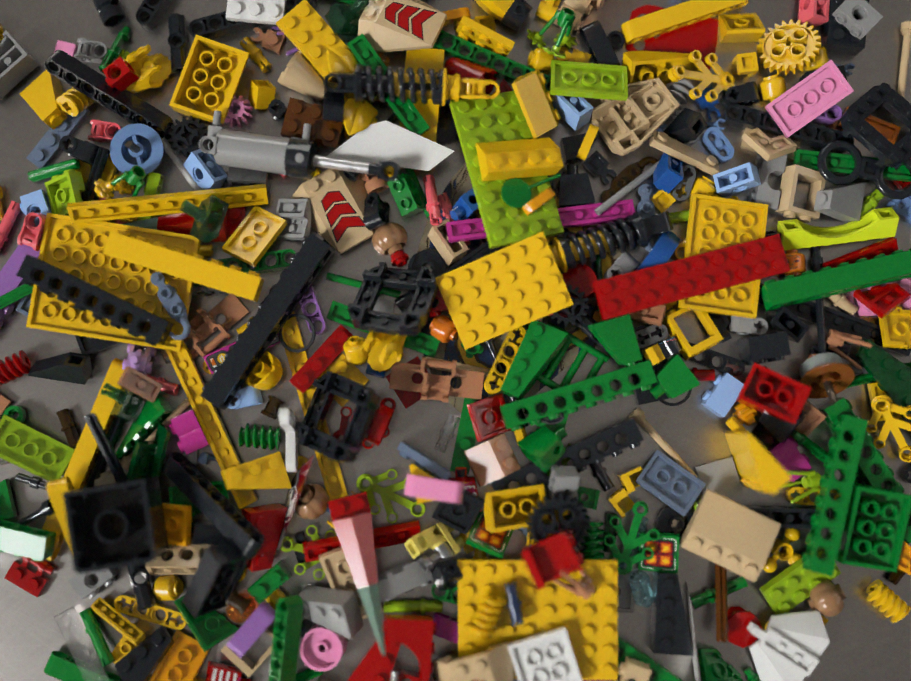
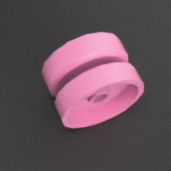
M315 624L301 640V658L305 665L312 670L328 671L338 664L346 652L348 640L334 631Z

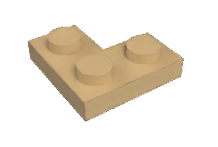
M759 128L744 132L741 138L766 161L792 153L798 146L789 137L786 138L784 134L770 139Z

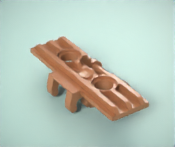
M229 294L208 313L202 307L196 310L198 314L189 321L191 332L184 339L186 345L190 339L194 342V349L189 350L193 360L199 355L203 357L210 353L226 338L229 339L231 335L228 330L249 313L235 295ZM219 314H223L226 318L223 324L216 323V317ZM219 329L221 333L203 348L201 343ZM164 349L162 352L169 359L166 350Z
M422 356L421 365L399 362L392 365L389 389L421 392V400L426 401L430 399L448 403L449 396L481 400L484 372L456 369L457 360L451 362L426 359V356ZM425 366L452 370L451 376L425 373L424 369ZM413 374H422V383H413ZM457 377L461 380L460 388L455 389L451 387L450 381L452 378Z

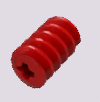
M23 350L19 351L20 357L14 353L12 354V359L8 356L5 357V363L3 360H0V386L8 383L10 380L13 381L17 377L20 378L24 374H28L31 370V362Z

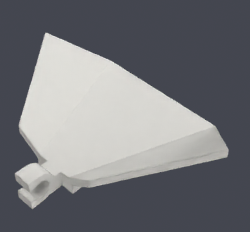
M818 610L771 615L765 631L753 622H750L746 627L751 634L759 638L749 649L761 681H803L806 676L809 677L819 663L818 658L829 644V638Z

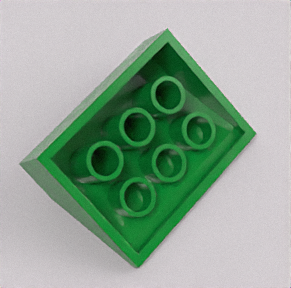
M854 482L836 561L846 565L897 572L911 510V495Z

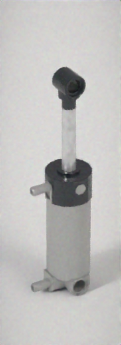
M215 110L213 124L208 125L207 136H203L199 141L200 150L207 154H214L216 164L283 174L289 177L311 180L315 175L317 167L377 175L378 179L390 182L397 181L402 174L401 167L391 161H380L377 164L318 155L317 142L310 140L312 125L304 123L302 138H287L220 127L222 112ZM390 166H393L395 169L392 177L386 174V170Z

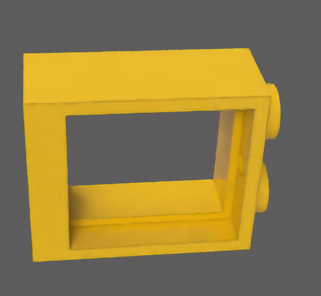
M681 308L676 311V309H672L665 314L666 318L663 320V324L667 327L670 337L676 336L682 348L680 353L685 361L712 348L723 340L722 335L707 312L693 310L709 338L692 347L674 320L692 310Z

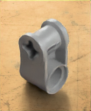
M78 38L77 43L79 44L74 58L82 62L101 64L109 48L102 42Z
M626 250L605 272L603 278H610L613 273L618 276L632 272L640 263Z
M731 316L728 332L760 336L767 332L768 323L765 319L758 317L756 319ZM758 324L761 330L757 331L754 325Z

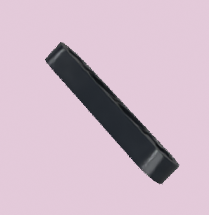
M710 349L703 352L704 357L701 361L696 360L694 357L687 360L721 373H729L732 376H740L745 371V365L741 360ZM678 352L675 353V354H678L681 359H684L683 356L681 355V353H680V354H679ZM715 356H719L722 360V364L719 367H715L712 364V359ZM726 363L730 365H735L737 363L739 371H735L733 373L732 368L725 367Z

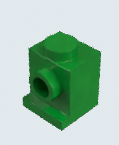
M578 486V503L582 501L581 496L587 494L588 499L582 501L584 507L597 510L600 490Z

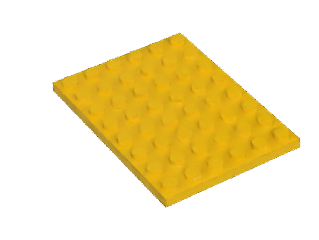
M47 213L38 259L173 323L174 325L170 332L175 335L183 333L184 328L181 323L173 319L158 297L159 288L151 283V275L158 271L109 257L103 254L110 231L117 233L118 230L129 233V237L134 239L140 236L148 239V243L155 245V242H160L167 245L166 249L170 250L176 247L185 250V254L192 256L193 253L199 255L201 237L104 221L71 224L69 216ZM44 272L40 274V281L45 277ZM162 273L165 277V284L172 286L185 304L188 317L194 282ZM62 280L57 283L58 289L62 287ZM35 284L33 286L26 323L28 328L182 352L184 339L175 340L168 335L164 345H150L145 342L146 338L140 335L138 338L127 333L128 329L121 327V329L109 325L111 321L105 318L103 321L92 316L93 312L86 310V312L74 308V303L70 301L68 304L56 299L58 295L51 293V295L39 291V286ZM79 288L74 292L75 298L80 295ZM97 297L92 299V306L98 303ZM114 305L109 309L110 315L115 313ZM129 314L127 316L126 320L128 324L133 321L132 314ZM149 322L144 325L145 332L151 329Z
M458 559V567L463 575L462 579L458 581V658L486 652L490 645L506 641L508 643L565 626L582 680H618V561L611 559H584L583 570L593 580L591 584L595 586L593 594L585 600L553 581L546 583L545 588L538 590L524 559ZM578 570L568 574L576 581L580 578L584 580ZM564 576L558 578V580L574 588V584L568 581ZM517 582L519 599L522 600L521 611L524 623L521 625L516 623V626L511 625L510 611L505 604L502 605L503 612L499 613L501 618L496 620L498 626L494 628L495 634L491 635L492 640L488 641L476 636L469 627L477 625L472 619H479L475 611H482L478 607V603H485L480 597L494 594L508 602L504 584ZM514 668L513 679H518Z

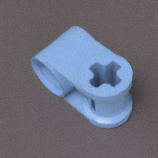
M251 386L240 389L234 396V398H238V401L235 404L230 402L227 408L240 409L264 403L261 390Z

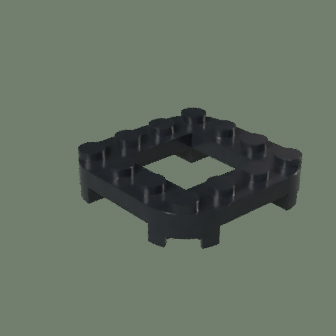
M882 83L872 87L854 102L839 119L843 128L842 135L846 138L851 134L879 159L875 163L877 166L882 168L885 165L896 170L911 157V104L892 89L889 84ZM882 106L910 129L895 145L866 121L872 113Z
M379 262V266L369 271L365 269L362 273L364 280L353 304L349 303L348 305L349 315L354 328L395 335H418L427 321L438 292L435 275L425 266H422L421 270L417 271L389 268L386 262ZM383 287L416 290L408 310H404L403 314L373 311Z
M327 371L320 379L315 378L312 383L317 388L303 422L297 421L295 429H298L300 439L298 442L302 446L328 457L330 460L341 463L354 462L362 447L380 398L370 387ZM334 395L356 404L342 441L321 431Z

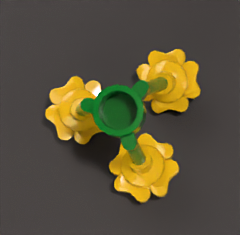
M134 165L129 171H125L121 175L115 174L114 179L109 182L99 178L98 181L94 182V190L98 197L111 199V197H114L113 188L121 195L131 194L134 185H136L132 197H136L140 188L144 185L143 179L146 176V172L142 167ZM138 217L120 219V221L127 223L133 222V220H137Z

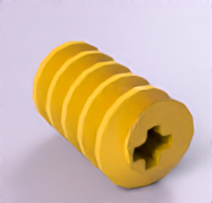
M73 87L56 100L58 107L71 116H77L96 102Z
M877 579L868 585L866 600L868 602L873 601L872 605L874 607L879 606V612L885 611L884 616L887 618L891 617L890 621L892 623H896L908 615L911 606L907 605L906 601L889 589V586L884 584L882 580Z
M494 594L480 597L485 603H478V607L482 611H475L479 619H472L477 625L469 627L476 636L491 641V635L495 634L494 628L498 626L496 620L501 618L499 613L503 612L502 605L506 604L503 598Z

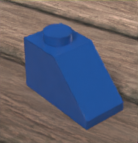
M663 153L653 172V184L657 189L669 194L684 179L683 161Z

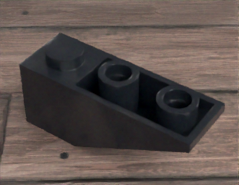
M69 352L38 360L32 366L28 376L85 385L92 373L90 356Z

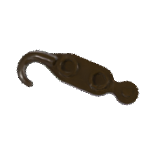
M648 156L628 165L612 180L611 188L601 193V200L603 202L608 200L642 174L648 163L655 164L658 160Z

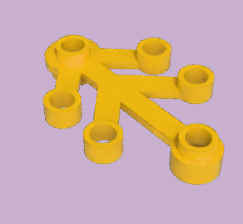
M694 50L689 53L688 59L691 63H694L700 72L685 70L683 66L675 65L668 70V77L672 82H678L683 78L701 81L689 91V97L692 100L700 98L702 92L711 83H716L715 88L705 94L707 102H714L718 99V94L722 90L726 91L729 87L735 85V79L730 72L722 70L717 63L718 57L715 53H710L704 58L706 65L711 66L716 75H713L702 62L701 52Z
M880 394L875 396L871 401L874 411L870 420H867V426L873 424L874 427H867L866 431L874 433L877 430V422L881 415L885 418L879 435L873 439L875 448L882 449L885 447L887 436L891 430L900 447V459L904 462H911V452L907 454L903 452L905 450L911 451V446L907 444L899 429L911 431V423L895 418L891 411L904 415L905 418L911 419V414H906L907 411L911 410V406L903 407L894 404L887 395ZM884 401L885 404L879 405L878 402ZM881 440L883 443L877 444L876 441Z

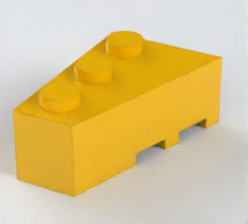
M280 451L220 472L226 490L292 488Z

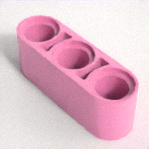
M407 474L404 495L461 504L465 483Z

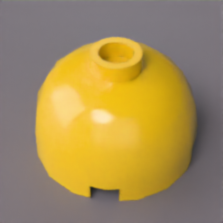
M266 351L245 382L259 390L272 389L282 377L283 367L281 361L274 354Z

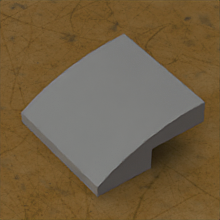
M279 199L275 215L285 219L287 226L277 239L304 240L310 235L311 229L310 200Z

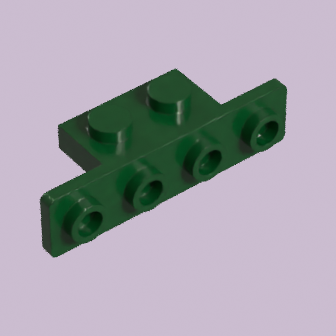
M158 424L154 441H136L127 474L129 480L158 476L159 479L161 476V468L166 457L167 445L171 439V430L164 424Z

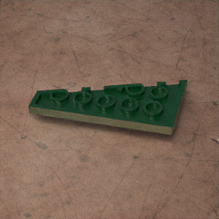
M869 339L864 340V342L872 344V347L869 348L861 345L855 355L856 358L878 382L879 388L884 390L887 396L891 398L892 403L903 407L911 406V368ZM911 410L907 411L906 414L910 415ZM900 414L905 421L911 423V419H907L904 415Z

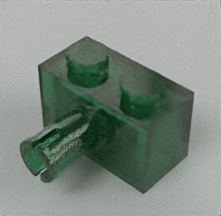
M355 0L352 5L339 3L332 5L325 18L334 34L358 36L359 18L364 8L369 4V0Z
M214 195L203 200L199 207L188 200H184L180 211L194 218L190 235L204 243L217 238L229 204Z
M106 383L103 387L105 390L102 389L101 394L116 400L110 414L126 422L136 423L146 399L124 387L120 390Z

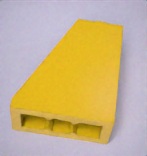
M47 70L20 93L40 119L53 130L68 118L67 113L62 111L56 103L57 98L63 94L61 81Z

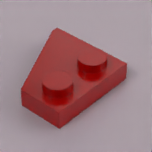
M891 283L885 286L871 287V290L862 292L860 289L855 290L853 296L883 319L909 300L911 294L897 283Z

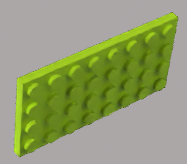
M502 92L494 99L463 98L459 99L458 102L451 100L449 103L490 249L515 244L542 231L545 237L563 234L564 229L554 197L527 216L522 208L510 207L502 199L501 188L509 179L482 181L476 143L533 139L515 92ZM548 176L518 179L525 181L529 186L548 178ZM550 182L530 189V201L551 187Z

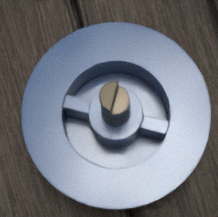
M136 123L124 126L114 135L110 144L111 160L122 173L129 171L134 165L142 167L147 175L155 171L163 159L164 146L161 137L153 128L144 124Z

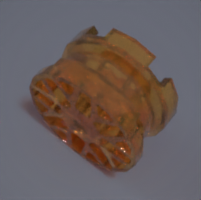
M239 593L244 598L252 600L243 615H240L239 611L234 607L226 605V614L235 623L246 622L256 610L254 598L247 593Z

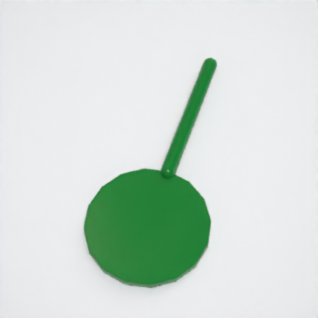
M558 173L529 186L521 179H509L501 188L502 199L510 207L522 208L531 199L530 189L559 178L561 174Z

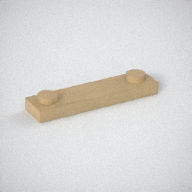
M655 131L649 137L650 146L712 176L719 173L718 160L714 156H708L669 137L664 132Z

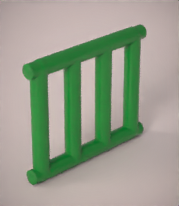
M549 322V326L568 333L570 339L560 349L558 355L553 358L544 375L541 374L537 380L553 390L569 385L587 353L598 358L586 378L590 379L597 376L604 362L607 363L610 357L559 326ZM573 343L581 348L561 384H558L550 378L570 344ZM581 392L574 393V399L577 402H582L583 400Z

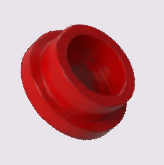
M403 250L393 253L390 257L392 266H404L409 259L408 254Z

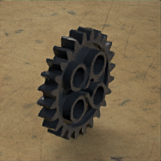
M551 492V498L549 499L546 495H543V502L537 499L538 506L531 505L533 512L527 513L530 518L526 520V525H528L526 530L527 533H530L528 535L529 539L535 543L547 538L546 535L548 533H558L554 508H557L561 531L574 529L571 534L574 536L577 544L575 547L580 549L579 541L582 543L586 542L583 536H589V532L586 529L591 528L590 523H588L591 520L590 516L587 515L589 512L587 508H583V502L578 503L576 496L571 500L569 493L563 497L562 492H559L558 497H555L554 493ZM565 510L571 511L569 515H562ZM545 514L551 515L549 519H542Z

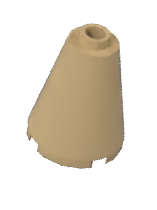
M297 51L286 65L285 71H282L277 82L321 102L324 99V78L302 53Z

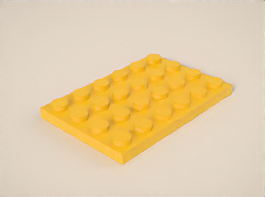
M693 193L690 199L684 258L764 238L768 205ZM760 280L680 300L678 308L756 319Z
M543 231L436 277L437 285L465 350L573 305Z

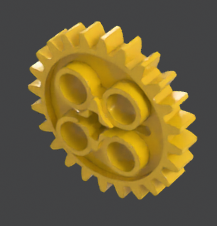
M791 19L789 24H786L783 20L780 26L775 23L774 29L768 27V33H764L762 38L758 39L757 57L760 64H764V69L769 67L770 72L776 69L777 75L781 71H784L785 75L789 71L796 74V69L803 72V66L811 67L810 61L816 62V56H820L821 36H819L818 30L814 31V25L808 27V22L801 25L800 20L793 23Z

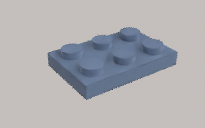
M402 441L397 448L400 451V456L407 460L412 458L416 461L415 465L420 469L432 471L434 478L449 479L451 471L406 442Z
M656 450L635 481L682 516L687 514L706 483L659 450Z

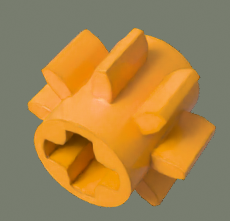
M741 403L734 407L736 411L733 413V416L742 425L750 426L756 422L754 418L758 415L756 410Z

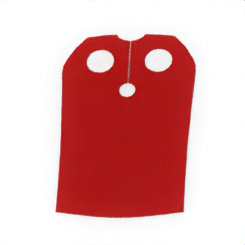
M644 5L633 10L629 20L638 18L641 14L647 15L665 8ZM707 18L659 34L658 38L650 37L644 39L645 47L642 50H636L633 43H626L625 49L628 52L655 51L691 53L694 50H699L702 54V62L710 70L711 66L706 65L704 58L708 54L716 52L718 19Z

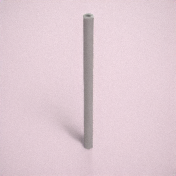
M698 136L696 140L685 143V145L690 147L692 144L698 141L700 137ZM659 161L594 209L595 213L599 216L652 176Z

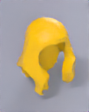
M149 44L139 47L136 51L128 54L125 59L139 76L138 80L126 88L132 94L150 88L161 87L164 80L168 79L169 75H171V61L168 59V56H164L162 53L147 55L151 51Z
M370 331L360 347V351L364 354L370 350L368 353V363L373 370L379 372L388 371L392 368V365L400 362L402 359L403 346L408 335Z

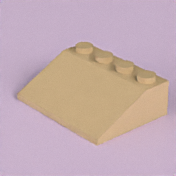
M707 489L681 536V547L755 582L766 563L781 523Z

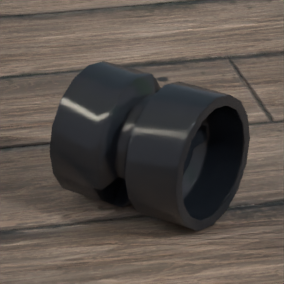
M93 0L105 27H116L126 21L127 16L122 6H120L119 0Z

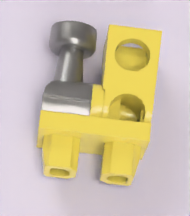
M439 522L411 537L404 545L413 559L432 548L434 553L430 557L425 555L418 559L421 570L427 573L433 569V564L439 561L446 562L458 554L465 545V542L460 536L453 539L450 533L455 529Z

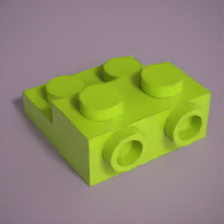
M75 169L63 171L64 174L52 176L51 180L45 182L53 214L69 216L67 203L83 202L80 193L85 191L84 181L81 172H76Z

